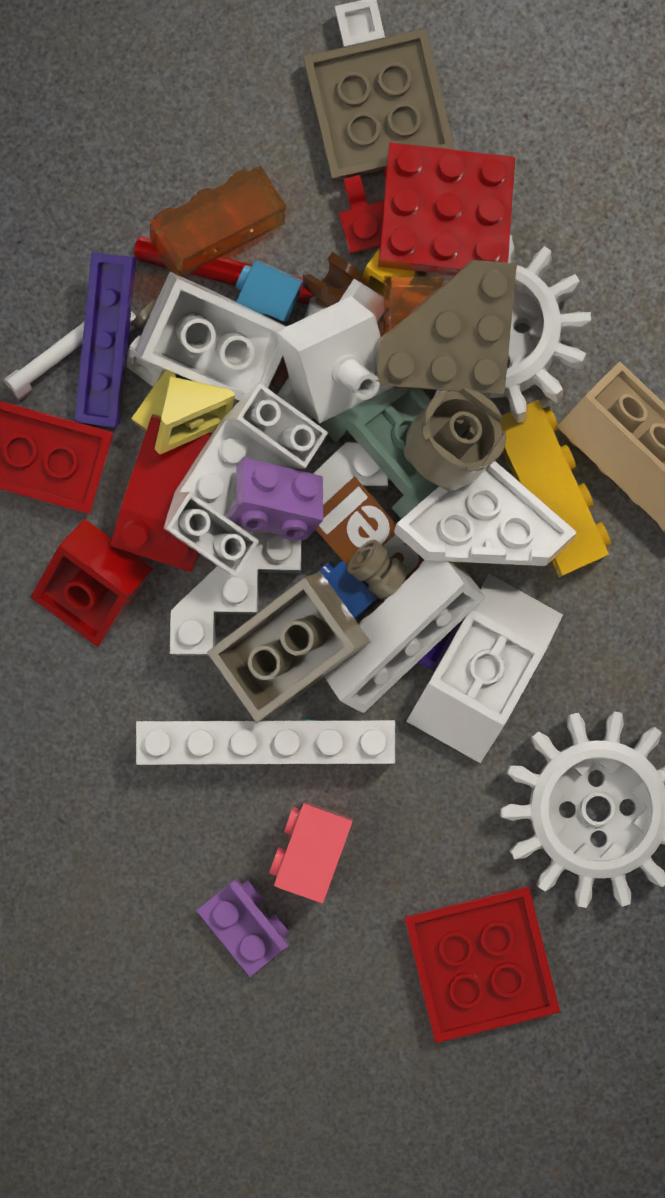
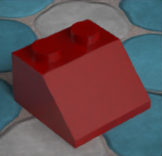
M84 519L58 546L30 598L95 646L99 647L136 598L153 568L131 552L110 546L112 538Z

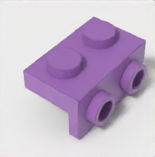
M243 457L236 466V504L227 513V518L249 531L281 535L288 540H306L323 521V476Z

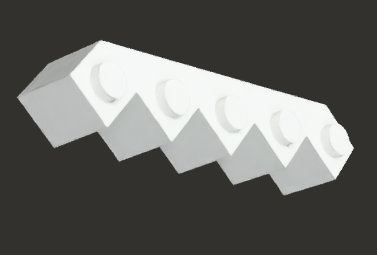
M346 442L313 473L323 476V504L354 476L367 491H387L388 476L359 443ZM254 531L252 536L258 539L259 542L237 577L231 576L217 566L171 610L170 654L179 656H209L207 652L216 643V614L256 615L259 602V573H301L302 540H288L281 535Z

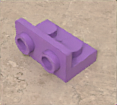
M236 877L196 911L248 976L251 977L280 952L285 951L290 946L286 937L291 932L276 913L268 917L260 907L259 903L264 898L249 880L242 884Z

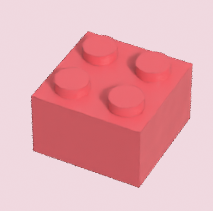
M305 801L302 809L293 807L284 833L292 835L287 850L278 847L269 874L277 876L274 886L323 904L351 828L352 818Z

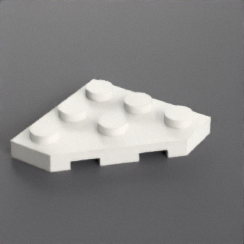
M496 461L474 482L460 487L458 490L447 491L439 486L396 524L394 533L424 560L546 566L574 540L577 534L572 527Z

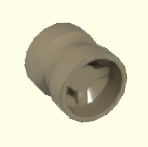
M370 540L355 552L348 564L347 571L356 580L365 581L368 584L369 591L378 599L383 600L395 593L402 585L407 576L408 568L399 559L390 558L387 555L386 548L377 540Z

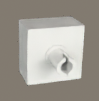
M352 296L277 331L296 402L319 424L394 387L383 386L378 381L376 382L378 380V377L375 375L377 341L381 338L375 315Z

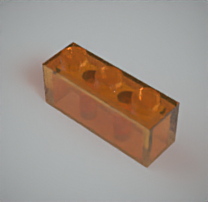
M261 165L250 171L243 169L230 176L225 184L213 190L206 188L197 192L190 199V202L176 209L169 207L160 211L153 218V221L149 222L150 241L169 272L183 277L285 224L286 205Z

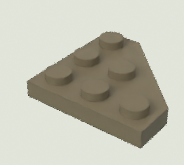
M470 260L448 282L441 288H437L411 311V314L378 339L375 375L378 377V380L376 382L378 381L383 386L437 390L450 389L451 391H461L465 388L479 393L505 394L517 264Z

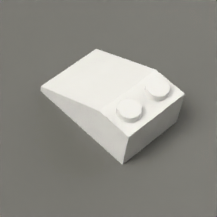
M169 272L135 351L142 359L192 381L230 389L235 394V399L240 401L257 383H261L266 388L269 387L283 356L277 331L287 326L208 288Z

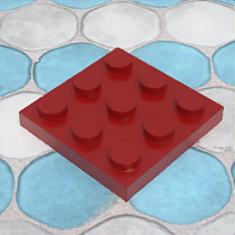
M389 142L378 267L456 275L458 270L470 260L508 263L515 157Z
M529 886L404 916L435 1043L560 1013Z

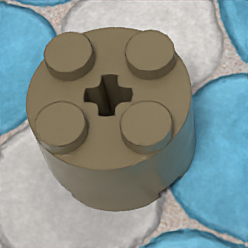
M465 388L461 391H449L450 389L437 394L412 421L406 436L404 448L406 460L413 464L425 479L441 486L447 491H455L474 482L501 455L506 443V432L503 434L500 423L502 416L499 409L483 394Z

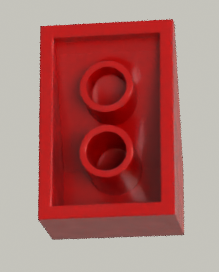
M152 414L120 508L110 546L192 572L201 554L163 528L176 489L213 433L205 434L163 454H159L155 450L161 416Z

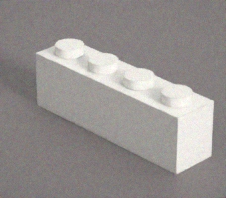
M424 560L420 567L395 593L389 596L373 613L359 623V626L371 643L326 675L325 679L341 702L362 713L366 712L486 598L461 563Z

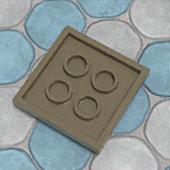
M426 28L303 57L332 182L384 170L386 168L389 142L455 150Z

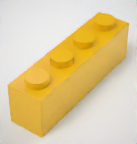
M538 399L527 404L526 421L518 423L511 412L502 415L500 423L503 434L506 432V443L502 454L512 476L577 532L574 540L551 561L558 578L608 556L609 553L606 547L611 545L610 537L603 523L595 524L589 511V508L594 506L592 497L584 483L578 485L571 470L576 468V463L567 445L560 447L554 434V431L558 430L556 427L558 423L549 406L543 408Z

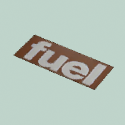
M355 476L323 504V521L316 528V531L347 566L355 552L370 540H377L386 548L387 555L390 558L399 559L408 568L404 582L424 561L417 552L394 533L396 523ZM361 581L368 588V584L365 581ZM377 598V600H378L381 604L387 599V598H385V599L382 600V599H378V598Z

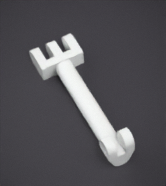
M132 311L130 325H132V322L136 317V315ZM84 322L22 369H16L3 379L4 383L8 388H11L19 401L32 393L30 383L82 345Z

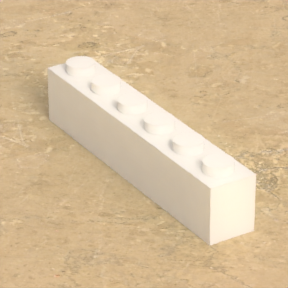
M395 720L260 721L258 723L256 721H136V765L395 764Z

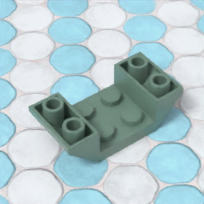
M394 386L320 423V426L328 432V435L335 443L350 432L402 492L403 496L392 507L402 519L439 486L425 479L413 464L406 460L404 455L409 426L431 400L421 388Z

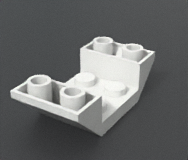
M257 383L220 421L174 493L163 529L231 576L237 577L259 542L258 539L252 536L254 531L246 530L227 518V513L236 504L237 464L245 457L291 469L306 468L328 432L264 385Z
M488 574L480 588L486 598L464 618L406 721L479 763L482 762L507 722L546 652L563 614L491 574Z

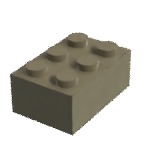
M322 572L304 577L207 653L256 723L277 713L371 643V641Z

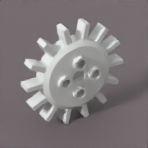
M510 235L508 263L512 262L514 256L512 235ZM545 246L534 255L526 269L518 265L516 268L508 352L510 365L507 367L505 394L481 393L488 399L507 397L510 403V412L518 423L526 421L527 403L521 392L534 384L543 391L546 397L556 403L563 398L562 386L557 379L548 373L554 362L583 370L586 364L585 352L560 343L562 333L591 330V312L560 314L558 307L560 302L573 297L580 291V280L574 274L548 287L540 279L549 269L552 261L551 250ZM425 272L428 279L436 284L438 289L454 276ZM405 289L400 295L402 307L409 311H412L427 298V296L418 292ZM519 323H526L530 326L526 333H518L514 328ZM437 390L434 397L445 390Z
M611 711L606 720V732L603 741H589L585 731V722L580 714L573 713L568 715L567 728L572 736L573 745L562 751H558L553 746L548 736L539 731L535 732L530 738L534 748L546 758V765L539 774H534L523 766L510 765L506 772L515 782L529 785L532 788L530 804H508L500 808V817L511 821L528 818L531 820L534 831L532 837L517 842L509 852L513 859L527 858L534 851L543 848L545 853L551 858V862L540 874L537 886L545 892L556 884L558 877L565 869L578 874L579 879L574 896L575 903L579 907L587 908L592 899V886L595 878H610L613 896L622 907L631 904V891L625 879L626 873L640 867L650 882L660 887L665 885L664 870L657 866L651 858L660 844L665 845V766L656 770L647 760L649 752L659 743L662 732L656 727L650 728L642 734L638 744L633 749L620 744V733L624 726L623 714L621 712ZM593 770H598L603 775V782L597 787L591 786L588 782V775ZM595 796L605 798L610 806L608 816L601 821L591 820L586 813L587 802ZM625 799H630L634 803V811L628 816L623 815L619 810L620 803ZM566 801L571 802L575 808L574 814L569 818H564L559 813L560 805ZM597 830L602 831L606 836L605 843L600 847H595L590 840L592 833Z

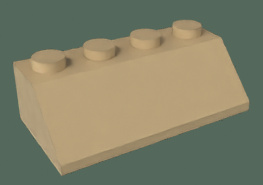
M619 361L556 427L566 435L570 443L585 453L603 474L609 476L625 491L631 501L645 510L665 532V404Z

